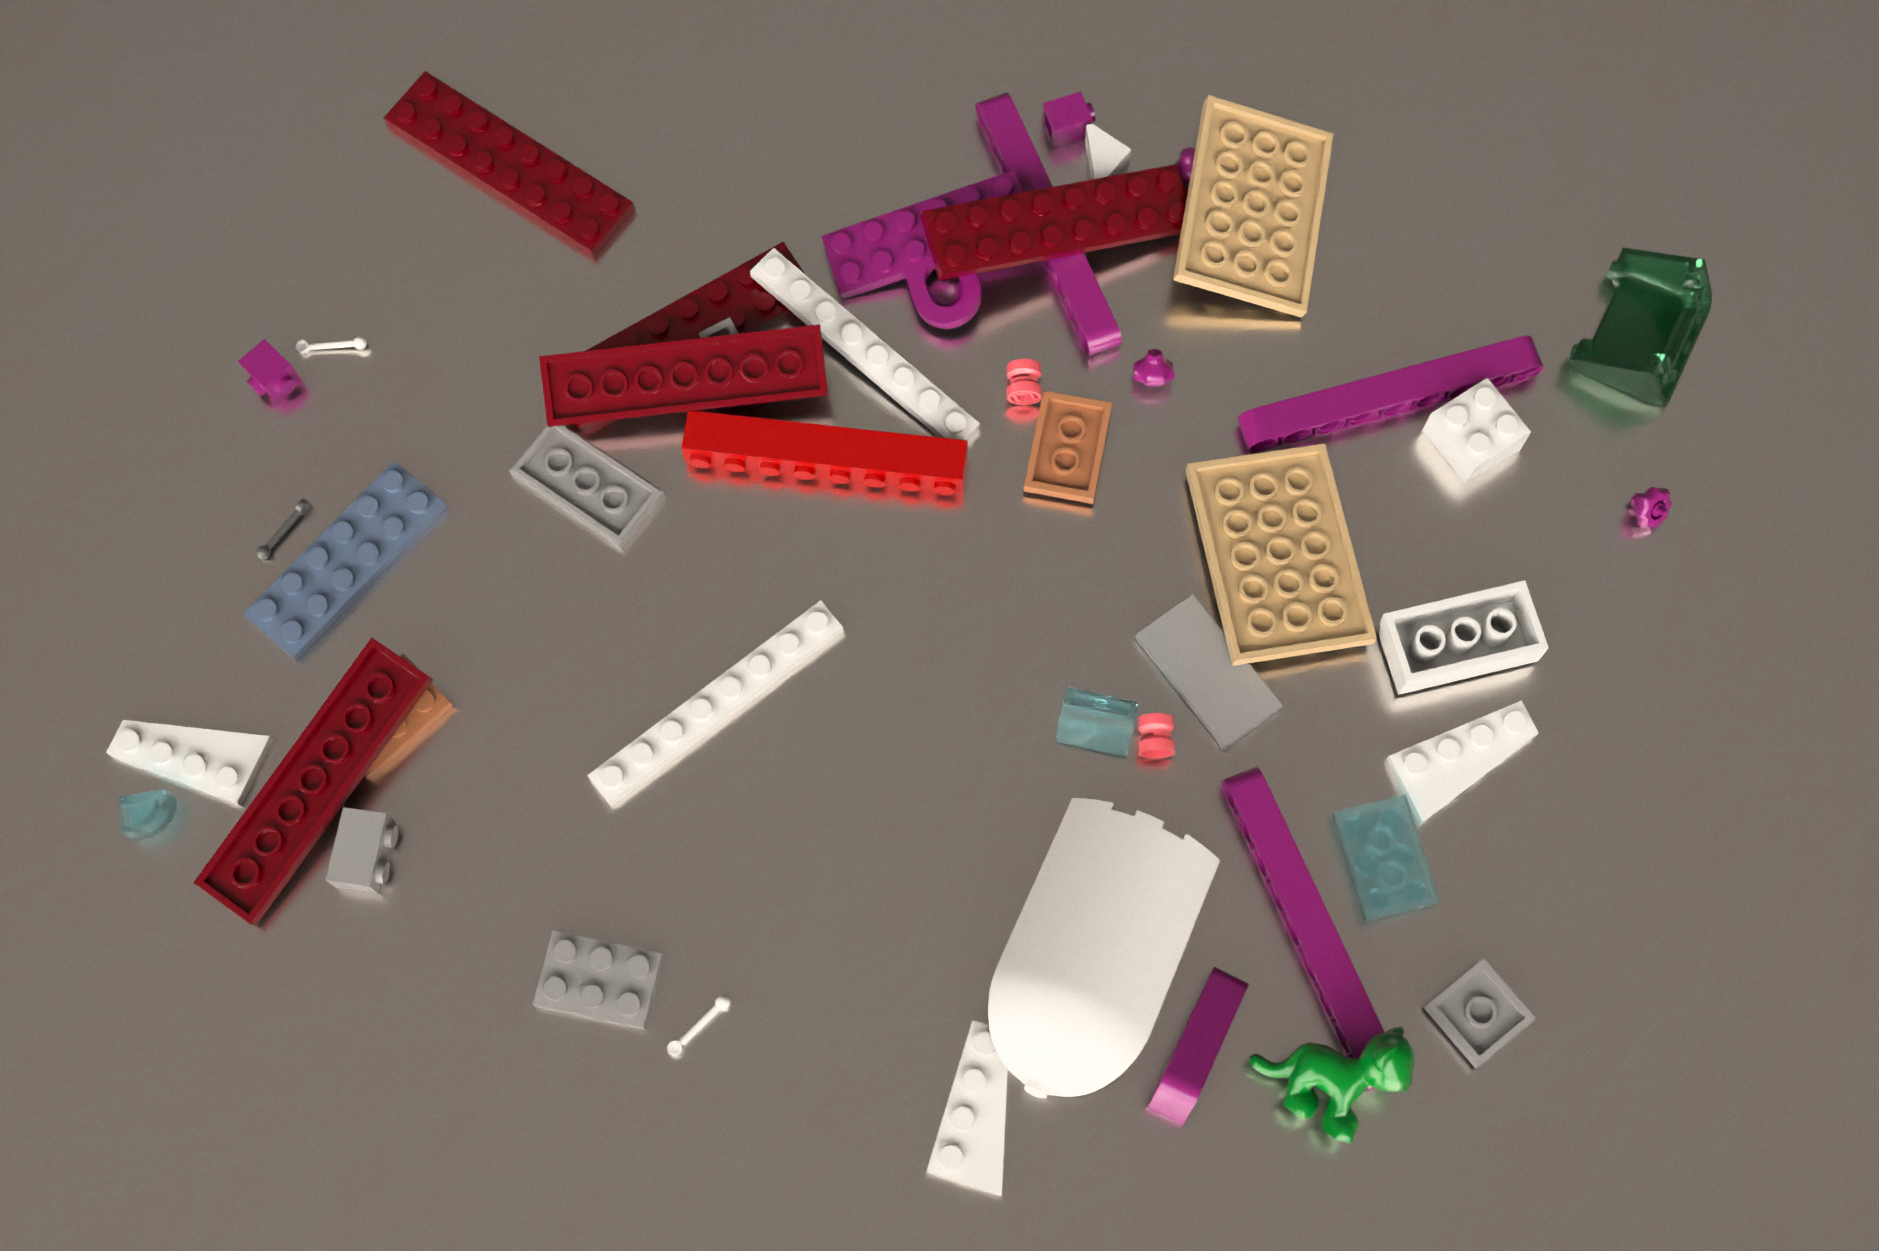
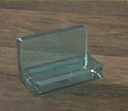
M1067 687L1062 704L1056 741L1115 755L1127 756L1139 702Z

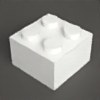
M1488 378L1432 412L1422 430L1464 484L1469 483L1519 451L1531 433L1529 428Z

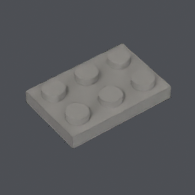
M552 930L533 1005L539 1008L646 1030L664 955L660 952Z

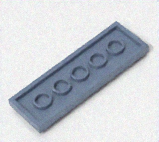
M393 461L243 614L291 657L298 661L447 508L446 504L403 467Z

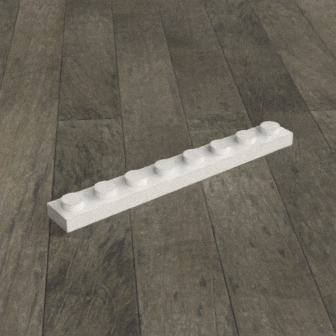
M775 248L750 271L751 277L806 325L820 324L822 338L937 437L968 440L979 429L980 423Z
M820 600L587 776L612 807L844 631L843 626Z

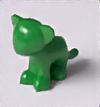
M1394 1027L1387 1032L1372 1037L1358 1058L1345 1057L1327 1045L1308 1042L1300 1045L1282 1062H1271L1255 1053L1250 1056L1249 1063L1259 1073L1268 1077L1288 1079L1287 1094L1283 1104L1300 1118L1312 1119L1319 1106V1099L1312 1089L1313 1086L1327 1093L1331 1099L1320 1125L1334 1139L1351 1144L1354 1133L1358 1130V1118L1351 1109V1104L1369 1086L1384 1092L1407 1091L1412 1083L1415 1060L1413 1048L1403 1036L1404 1029L1402 1027Z

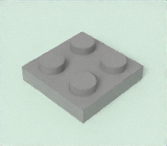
M1485 958L1481 959L1424 1006V1009L1475 1069L1536 1019Z

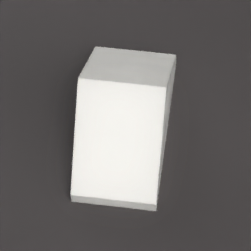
M1087 124L1085 148L1090 179L1123 174L1129 167L1131 149L1094 124Z

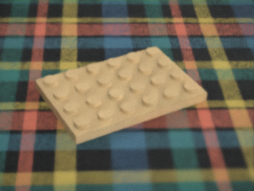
M1208 95L1203 102L1173 280L1302 318L1308 308L1333 133Z
M1325 443L1187 464L1185 469L1232 666L1375 643L1377 636Z

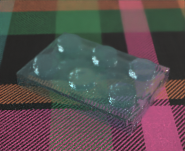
M1406 795L1336 811L1332 814L1364 923L1436 906L1440 903Z

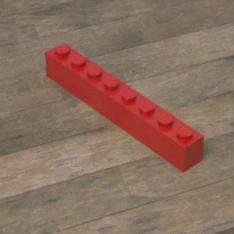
M688 411L681 450L685 462L697 468H709L712 465L724 467L732 472H743L745 469L757 470L768 476H777L780 473L793 474L795 477L804 480L821 477L829 478L830 481L839 484L857 481L876 488L883 487L884 485L899 486V488L905 491L929 489L941 495H953L955 492L963 493L968 458V441Z

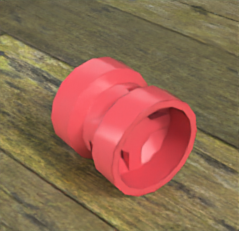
M1017 359L1007 364V378L1010 380V385L1007 387V399L1009 402L1016 405H1031L1042 399V388L1038 384V380L1041 377V364L1038 361Z
M1149 713L1139 716L1137 723L1142 739L1138 742V755L1145 758H1166L1175 755V742L1171 739V732L1174 730V716L1165 713Z

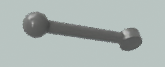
M301 499L297 503L296 510L267 544L257 549V556L260 559L270 557L271 549L298 517L310 509L311 503L305 499Z

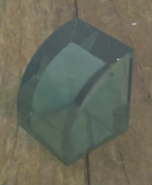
M165 789L119 797L121 832L134 841L149 839L159 834L169 825L174 817L177 808V798Z

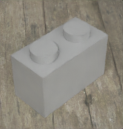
M343 807L325 880L336 888L380 894L381 885L387 882L390 873V864L387 862L390 848L395 847L398 839V827L395 826L396 821L387 813Z

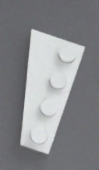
M1521 700L1389 755L1387 761L1419 825H1421L1467 788L1483 778L1493 768L1535 738L1538 731Z
M123 720L106 753L111 757L242 806L274 739L266 735Z
M972 1020L927 1172L1002 1196L1008 1069L1001 1061L995 1049L990 1027L987 1024Z

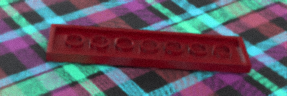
M426 71L422 73L383 117L387 126L593 258H595L635 210L634 203Z
M1178 164L924 210L920 217L939 281L1181 234L1187 193Z
M783 241L585 351L700 338V332L729 317L739 334L763 331L793 313L751 277L750 271L773 248L803 273L804 271ZM598 422L576 424V426L582 432Z
M820 324L539 356L547 427L829 396Z
M371 637L193 883L247 923L257 926L434 679Z

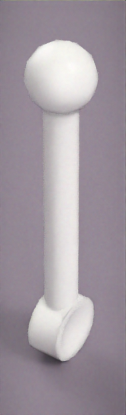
M358 336L354 340L308 343L306 340H299L295 344V349L301 355L308 354L310 350L355 347L361 350L367 346V340L362 336Z
M726 995L718 996L716 1004L678 1041L674 1040L668 1044V1053L675 1057L681 1055L683 1046L720 1010H725L730 1006L729 997Z

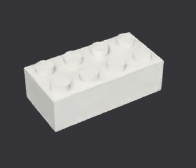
M1525 580L1385 613L1376 627L1398 695L1538 662L1549 648Z

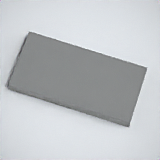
M546 425L509 470L512 476L620 549L624 548L665 496L661 489L566 426L547 427Z
M1193 594L1135 634L1136 641L1223 750H1226L1282 709V703L1249 663L1232 666L1225 633Z

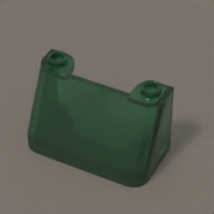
M1623 248L1617 261L1614 260L1609 269V280L1613 281L1615 291L1593 340L1583 338L1579 344H1574L1572 347L1570 363L1573 364L1574 370L1579 374L1645 403L1666 407L1675 391L1711 308L1712 289L1705 259Z

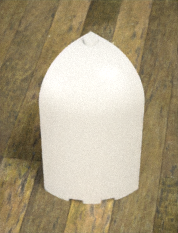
M1072 798L999 960L991 982L988 1019L995 1049L1007 1069L1025 1084V1090L1039 1098H1046L1047 1095L1074 1097L1094 1092L1115 1080L1137 1058L1151 1034L1220 862L1210 850L1191 836L1184 834L1182 838H1179L1163 829L1164 821L1138 810L1135 816L1115 811V805L1111 802L1087 798Z

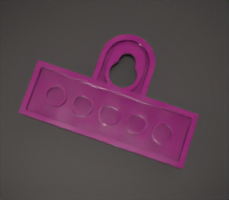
M1015 170L822 235L841 299L844 300L906 279L916 310L926 323L942 329L955 328L967 323L977 313L982 301V289L977 274L959 277L960 281L956 288L958 296L951 304H942L938 300L937 295L929 291L927 279L936 268L920 216L924 210L1021 193L1022 189Z

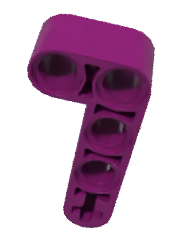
M1215 966L1213 967L1147 1108L1181 1125L1185 1123L1203 1089L1249 983Z

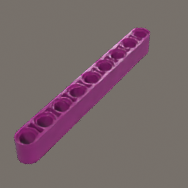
M1006 92L975 103L978 121L1002 173L1015 170L1022 192L1053 187L1010 94ZM1080 253L1044 260L1045 267L1085 353L1091 356L1121 345L1122 338L1119 327L1085 254Z
M1525 335L1256 407L1242 413L1237 420L1248 451L1250 453H1258L1448 402L1486 378L1490 380L1495 388L1522 382L1539 375L1544 370V365L1532 337Z
M1256 766L1226 778L1221 782L1225 797L1346 1057L1358 1058L1372 1037L1385 1032L1261 770ZM1369 1086L1365 1091L1367 1092L1374 1088Z

